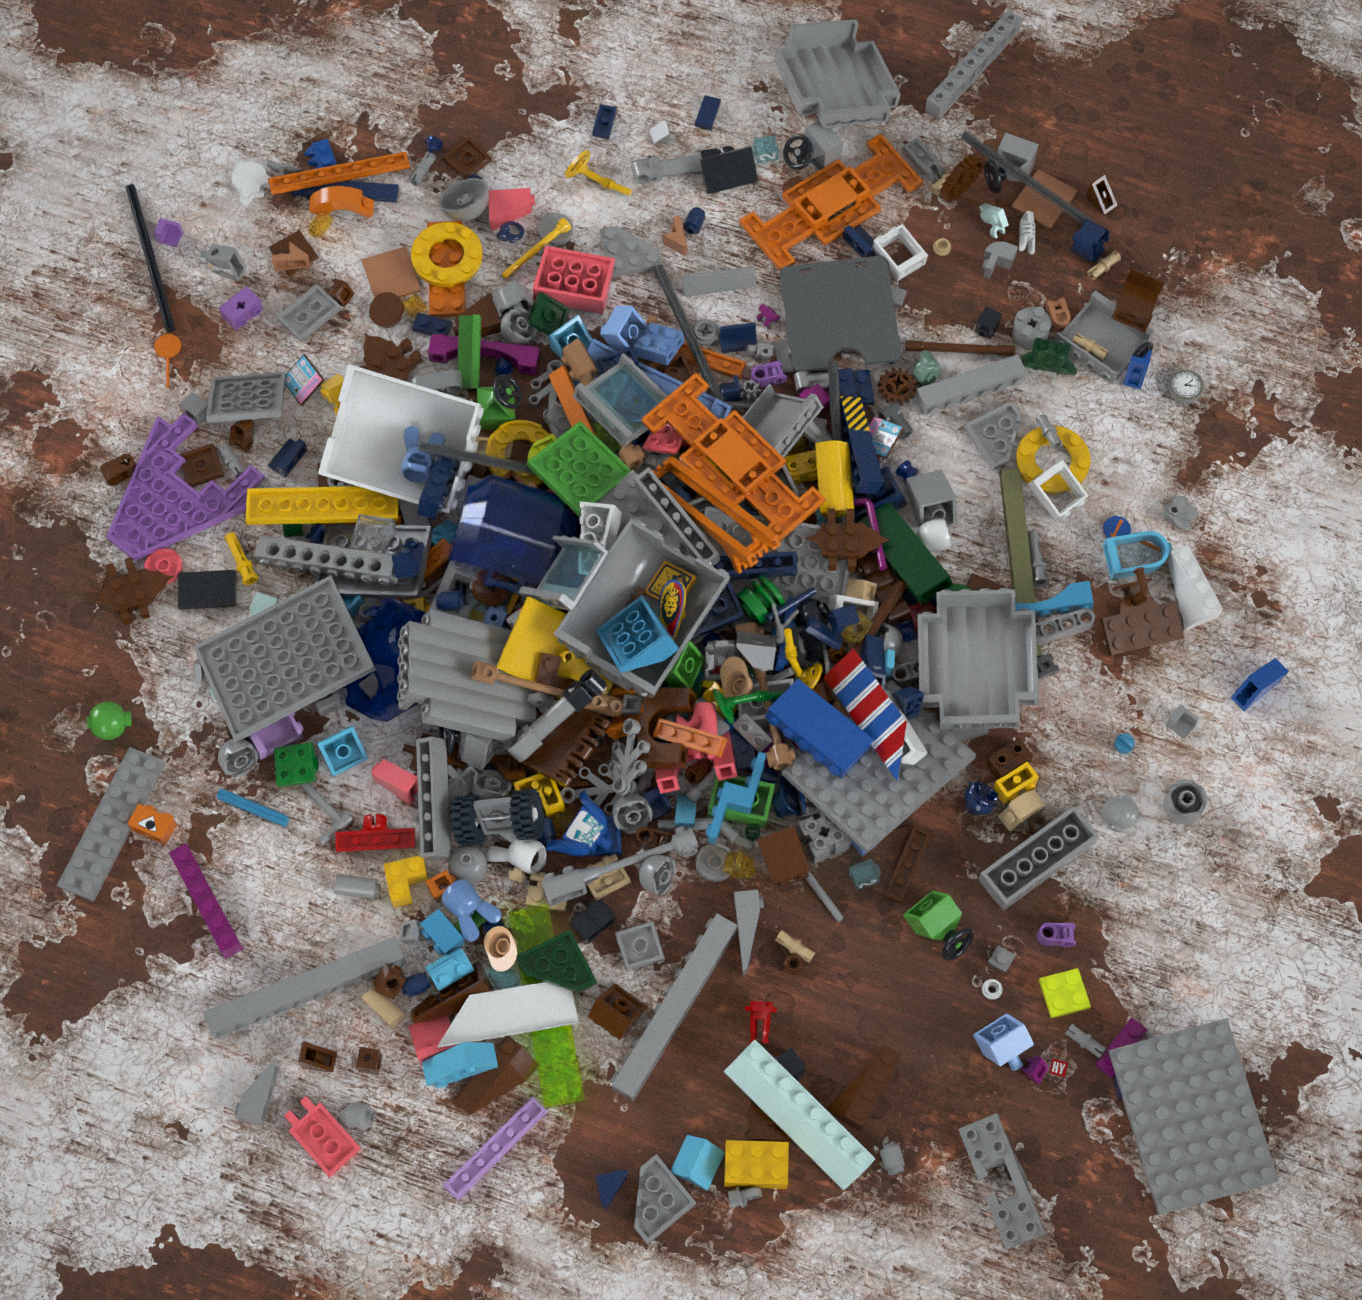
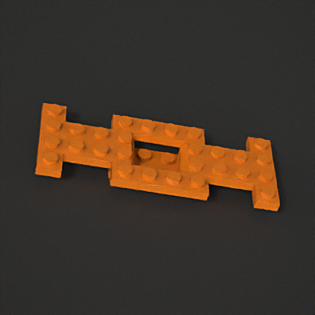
M881 133L867 141L866 146L874 156L852 169L850 166L846 168L838 159L782 193V198L790 207L772 219L763 223L754 211L739 219V224L779 271L783 267L795 265L796 260L787 250L814 234L821 244L826 246L842 236L844 228L848 225L855 228L879 213L881 207L873 197L895 183L899 182L908 194L923 185V180ZM853 202L856 203L851 208L847 209L846 211L842 212L838 216L828 221V217L845 208L849 204Z
M697 373L693 374L641 419V423L653 434L668 423L691 446L679 457V460L737 505L746 500L770 523L767 527L777 534L779 542H781L826 502V498L813 486L800 498L795 495L775 475L786 464L787 460L735 410L724 419H718L697 399L709 388V385ZM707 457H709L732 480V483L707 459Z

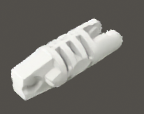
M1026 211L1019 225V251L1023 252L1026 245H1028V254L1033 255L1035 253L1036 225L1033 212Z

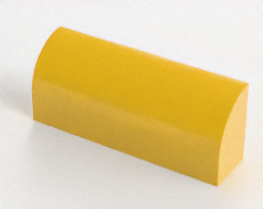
M843 441L815 443L818 491L826 498V502L820 506V513L826 519L827 509L835 508V517L845 516L846 509H854L849 444Z

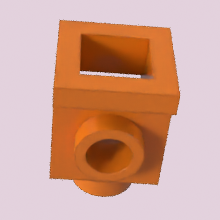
M445 870L425 882L436 903H439L446 889L441 890V886L447 885L448 887L457 880L454 875H449L448 871Z

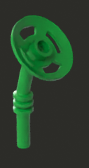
M713 689L714 697L730 724L734 723L732 708L735 707V704L749 701L767 702L768 700H776L785 692L757 690L754 693L726 698L719 690Z

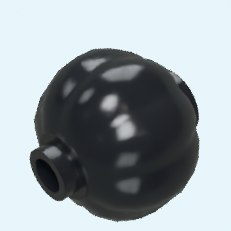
M808 598L798 605L799 613L796 615L797 619L795 620L797 627H806L810 616L828 626V618L831 611L824 601L820 602L817 599Z

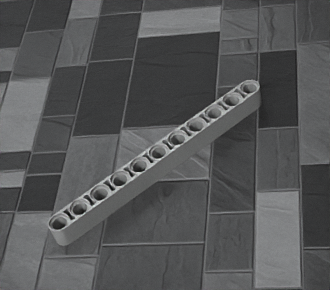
M1086 608L1036 623V646L1091 629L1095 620L1094 612ZM1086 616L1089 617L1091 621L1085 623L1081 620V618ZM1069 622L1072 624V627L1065 628L1062 624ZM1051 628L1054 632L1047 634L1044 632V629ZM919 659L895 666L892 671V680L900 687L919 682V673L914 671L916 667H919ZM902 672L906 677L898 679L896 674Z

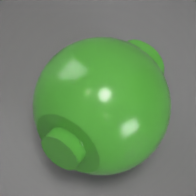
M101 702L95 705L90 711L89 717H86L87 729L91 728L92 734L99 739H116L123 734L126 727L131 726L130 711H123L122 707L117 703Z

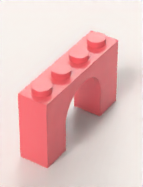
M729 731L721 735L728 739L721 758L715 756V758L709 759L706 753H703L702 759L714 762L718 781L738 777ZM685 747L688 750L687 762L694 760L693 749ZM655 769L660 794L680 790L678 779L680 769Z

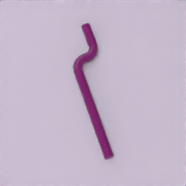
M853 498L854 506H866L870 527L879 532L872 501L868 498ZM881 544L875 550L880 570H886L887 565Z

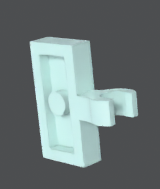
M986 203L979 206L982 220L992 224L990 235L993 238H998V230L1001 234H1005L1004 227L1009 224L1004 209Z

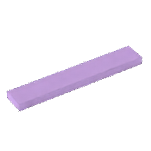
M532 1096L443 1186L459 1201L548 1110Z

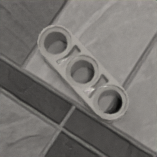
M459 370L416 376L411 379L413 384L449 395L458 394L463 391L462 372Z

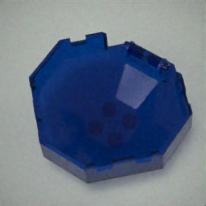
M390 597L383 599L381 605H373L364 611L363 615L373 617V619L364 625L361 624L357 630L376 668L373 672L378 680V690L371 700L358 685L373 672L342 687L347 689L348 696L345 698L347 706L370 719L388 722L419 704L414 703L407 710L399 709V701L397 700L399 683L397 678L399 674L398 657L400 655V648L398 647L401 628L409 621L422 624V618L427 612L404 601Z

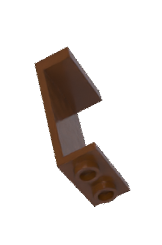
M1131 268L1111 319L1145 333L1152 320V312L1165 281Z

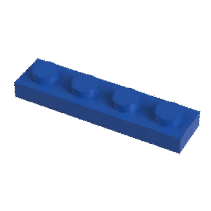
M788 596L786 603L793 599V597ZM798 606L783 613L782 624L798 609ZM791 621L786 628L795 627V622ZM785 636L784 642L778 643L774 671L777 672L783 671L784 666L789 664V660L785 656Z

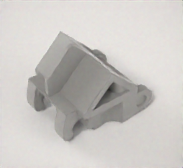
M722 638V640L707 642V646H705V679L707 681H721L720 674L710 673L712 669H715V666H722L729 657L736 656L742 659V653L736 647V640H724Z

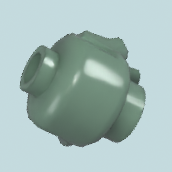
M928 350L921 352L920 360L913 365L914 378L923 386L934 383L941 371L939 363Z

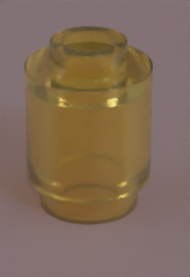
M325 211L317 213L308 225L310 235L315 238H322L332 225V216Z

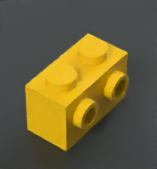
M816 450L784 457L787 460L785 465L795 485L803 481H815L818 479Z
M1027 761L995 781L993 791L1005 805L1008 802L1011 803L1024 792L1034 790L1039 776Z

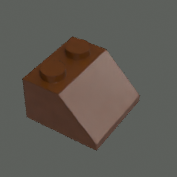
M615 983L596 999L587 1017L608 1031L610 1035L621 1040L629 1033L648 1006Z

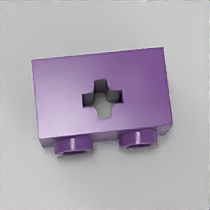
M245 287L221 305L219 310L222 318L236 331L238 328L243 327L251 318L258 316L263 307L261 300L248 287Z

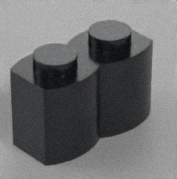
M602 899L591 901L586 906V911L578 912L571 918L570 928L585 945L616 921V915Z

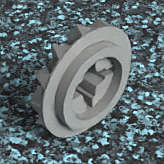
M701 319L692 326L696 341L701 346L704 344L710 346L719 337V327L712 320ZM707 328L708 334H706V336L703 337L702 332H704Z

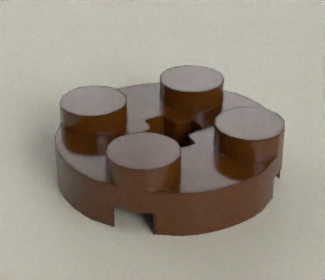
M485 568L477 573V577L472 583V592L478 602L485 606H498L510 596L509 580L503 570ZM490 582L494 584L493 592L492 590H488Z

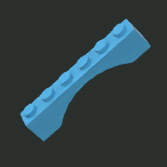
M1090 581L1071 583L1062 592L1048 600L1037 603H1015V611L1030 609L1035 611V617L1048 618L1051 615H1064L1086 608L1091 610L1093 609V596Z

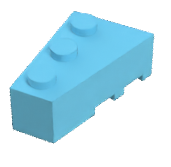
M462 1042L422 1062L426 1086H435L437 1089L447 1087L449 1083L460 1081L461 1079L498 1067L494 1044L480 1042Z

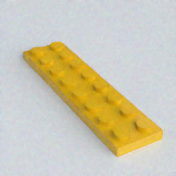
M359 486L248 488L245 521L246 525L398 522L399 498Z

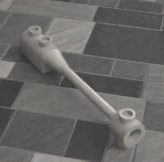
M681 826L675 830L676 834L672 835L670 843L602 867L574 869L573 866H568L562 870L563 874L555 876V873L544 875V881H541V885L549 907L587 894L586 885L600 878L603 874L646 860L650 856L660 855L671 850H675L679 854L682 853L683 857H690L696 854L698 844L693 830H687L686 826Z

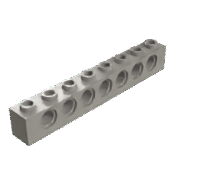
M1008 10L927 98L925 112L940 120L1020 32L1023 18Z
M260 535L254 552V557L259 563L267 567L270 565H275L281 569H287L288 567L299 572L307 570L314 574L326 573L332 577L344 576L350 580L358 578L369 583L377 581L383 585L397 584L398 580L395 577L392 555L263 535Z

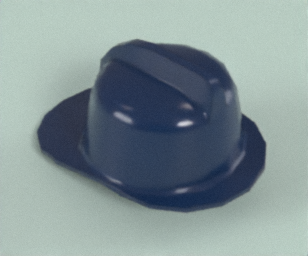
M781 775L779 780L780 789L772 798L776 815L779 818L788 817L793 814L800 816L801 809L797 789Z

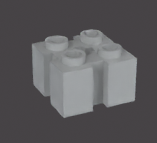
M823 812L819 813V819L814 820L813 816L798 822L797 831L803 843L809 842L807 851L814 864L827 859L831 851H834L836 855L850 849L851 840L849 836L839 829Z

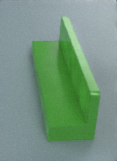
M481 315L459 316L458 370L462 372L463 389H477L479 387Z

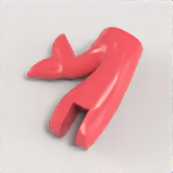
M696 703L690 721H686L678 714L676 715V723L695 729L699 728V730L718 735L716 706L713 703ZM693 750L695 759H702L703 752ZM707 754L709 759L715 758V756Z

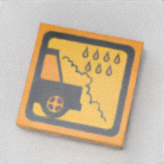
M664 561L646 588L645 594L659 601L664 585L669 580L676 579L684 584L687 596L697 581V577Z

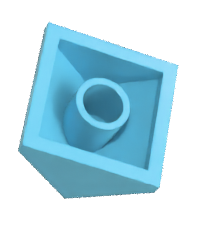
M576 315L549 335L550 349L560 359L564 356L562 353L564 347L579 338L586 349H588L593 340L579 315Z
M353 726L317 742L320 752L333 776L368 760Z
M687 1135L671 1172L674 1176L708 1191L725 1152L706 1139Z

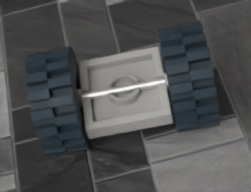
M537 789L516 790L511 797L479 800L478 795L455 797V800L452 802L453 806H451V827H453L452 832L455 835V840L458 841L457 844L460 846L478 845L484 842L486 835L514 833L519 840L539 839L543 835V825H545L543 817H545L543 813L544 807L541 803L542 798L539 797L540 793L537 792Z

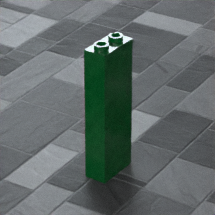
M889 501L875 510L879 533L884 538L889 539V541L882 543L886 563L897 577L904 581L907 589L921 606L935 598L936 592L953 586L947 571ZM868 515L858 521V523H864L865 526L871 528Z

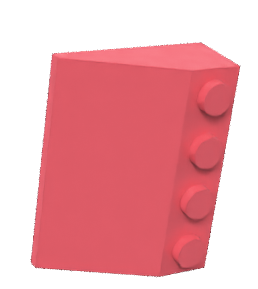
M545 246L533 285V301H535L537 293L541 291L568 308L604 314L615 258Z

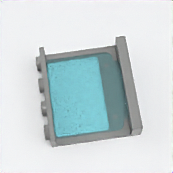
M623 353L618 364L586 386L582 383L578 384L575 387L573 397L625 447L648 430L641 423V419L668 395L644 371L640 370L631 358H628Z
M565 535L562 537L554 536L552 539L562 549L537 589L522 586L518 593L525 599L527 596H530L550 607L572 611L609 552L603 548V543L596 539L592 541L586 538H569Z

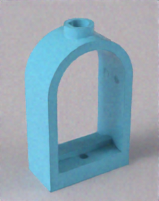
M1154 531L1106 538L1102 544L1111 580L1135 576L1136 574L1133 571L1139 567L1145 568V574L1155 572L1162 567L1172 551L1171 543H1168L1161 534ZM1140 541H1151L1161 549L1162 558L1160 561L1122 569L1116 546Z

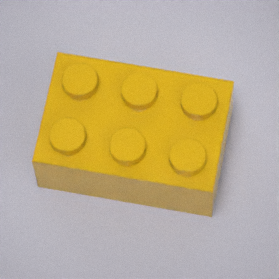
M726 1140L724 1187L740 1186L741 1188L787 1189L789 1142Z

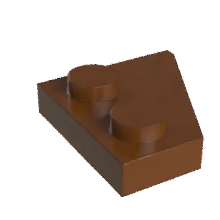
M494 755L490 760V764L505 780L520 781L525 779L526 767L512 761L508 757L509 755Z

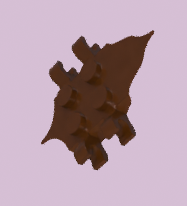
M364 333L363 361L366 366H360V368L407 382L409 373L415 369L414 366L423 362L422 355L418 350L414 351L408 359L404 356L405 353L413 350L412 342L408 338L402 340L397 347L393 341H388L378 336H369Z
M828 508L826 514L827 523H821V527L815 535L805 538L818 544L823 557L828 559V571H836L837 560H847V571L855 572L856 559L863 558L869 551L877 549L883 542L889 541V539L881 536L876 530L865 526L864 523H854V509H846V523H835V508Z
M132 557L124 559L128 574L118 577L114 564H107L106 568L110 579L104 581V589L101 595L92 601H101L109 605L114 613L121 614L124 625L132 623L129 612L136 609L140 610L143 619L150 618L147 605L155 600L156 595L166 587L168 581L174 575L169 576L159 571L147 570L146 568L136 571Z

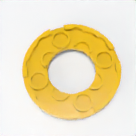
M442 222L427 227L416 237L411 248V261L417 275L425 282L438 287H454V284L467 282L478 272L483 260L482 245L478 236L470 228L454 222ZM446 239L455 240L464 249L463 259L459 264L449 268L438 267L433 264L429 257L432 246Z
M509 421L500 425L490 435L485 455L506 460L504 455L505 449L511 442L526 440L534 444L536 441L551 435V433L549 434L543 429L542 425L532 421ZM489 465L490 471L498 480L510 472L509 469L507 471L504 468L502 470V467L497 469V466L493 468V465L492 467ZM517 470L516 474L524 481V485L531 481L537 487L545 484L543 481H539L534 474L533 476L532 473L531 476L530 473L525 475V472L524 474L523 471L518 473Z
M1053 425L1057 429V435L1063 442L1062 446L1070 454L1071 465L1069 470L1081 485L1090 468L1091 458L1089 449L1078 434L1068 428ZM1040 427L1033 429L1023 437L1016 452L1015 461L1017 468L1020 469L1021 478L1027 485L1044 472L1038 467L1035 454L1041 446L1049 445L1050 443L1047 438L1043 437ZM1060 474L1053 475L1040 485L1046 494L1056 495L1061 492L1072 491Z

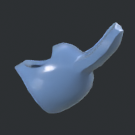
M409 426L404 431L407 452L401 464V472L407 480L423 483L429 477L436 455H432V452L431 455L430 453H425V451L424 453L420 452L418 447L419 430L414 426ZM433 433L428 444L433 443L435 446L438 444L443 447L445 438L441 433Z
M460 879L455 881L442 894V903L459 919L462 934L467 941L477 940L480 934L471 917L476 911L492 924L499 922L502 917L501 911L497 907L480 899L475 888L467 880Z

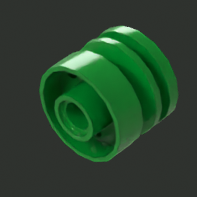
M760 574L757 577L760 585L754 580L751 582L755 591L752 592L745 587L736 594V597L747 616L762 626L767 622L765 616L769 614L768 609L770 608L773 611L771 604L776 603L780 607L786 602L779 589L765 576Z

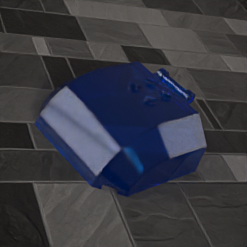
M491 474L467 487L446 560L485 569L487 572L483 585L499 587L521 596L518 592L522 586L524 587L525 582L539 586L561 551L562 547L552 538L554 536L562 537L563 535L573 538L577 520L570 507L555 493ZM568 551L548 582L549 585L561 586L571 551ZM493 572L518 579V583L516 585L492 578Z

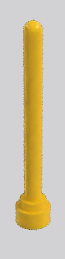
M561 218L557 222L556 228L502 273V277L508 278L544 248L545 244L550 243L560 233L563 234L570 231L572 227L565 218Z

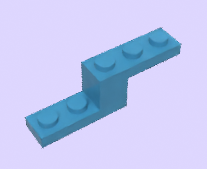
M758 752L757 758L753 757L750 769H753L752 776L748 775L745 787L728 782L724 783L723 788L719 787L717 794L719 803L718 806L714 805L711 817H714L712 824H708L706 830L708 843L716 845L727 808L750 815L766 762L765 753Z

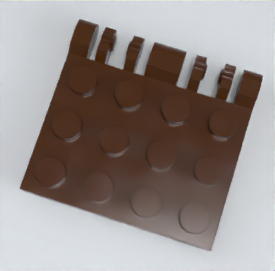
M552 695L555 701L561 699L557 696ZM582 709L580 712L576 710L542 740L543 744L527 759L518 762L511 754L508 757L512 761L568 788L572 782L569 777L575 778L577 774L566 766L570 763L581 769L583 763L578 759L586 762L593 752V748L589 745L594 747L598 745L596 739L588 736L589 733L593 732L595 735L603 737L604 731L609 729L611 722L588 710ZM539 712L536 716V720L544 713Z

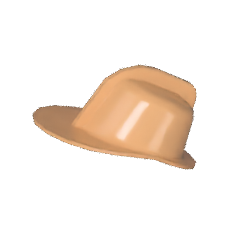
M736 656L726 659L720 670L724 696L732 698L734 696L750 694L753 689V682L748 676L745 662Z
M503 926L491 928L484 939L485 951L493 969L504 972L510 969L516 961L517 943L507 928Z

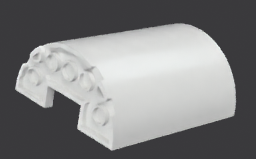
M348 364L338 399L341 402L332 436L327 439L318 474L419 504V499L426 482L415 483L403 477L401 472V464L407 452L404 441L405 429L409 426H414L419 430V445L420 441L421 443L423 441V444L424 442L427 443L431 435L438 432L445 438L443 446H447L449 449L450 447L456 448V450L461 449L463 452L466 450L470 451V453H476L478 442L475 441L480 433L481 425L479 423L484 408L479 403ZM461 459L458 471H454L455 478L453 484H449V494L447 497H444L443 509L439 511L449 514L451 510L456 509L457 497L459 492L463 491L466 481L464 478L466 472L468 473L472 468V461L469 463V461L467 462L466 460L465 462V459L464 461Z

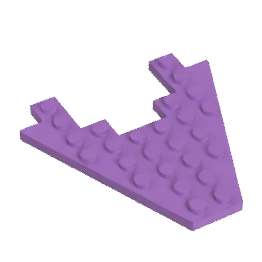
M185 413L172 425L160 416L156 418L106 536L112 544L127 556L132 557L134 561L245 512L247 489L256 488L265 479V476L260 471L250 465L226 490L211 480L198 493L175 475L186 461L174 450L198 427V424Z

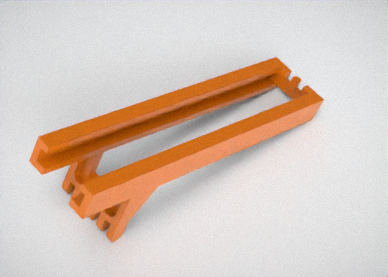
M670 456L662 462L664 467L657 466V472L652 470L658 479L668 471L750 533L753 542L745 547L664 485L696 526L721 544L738 574L742 572L741 567L745 570L748 566L751 568L758 563L756 556L761 558L763 556L762 552L764 554L768 553V547L771 550H775L780 546L776 533L674 456Z

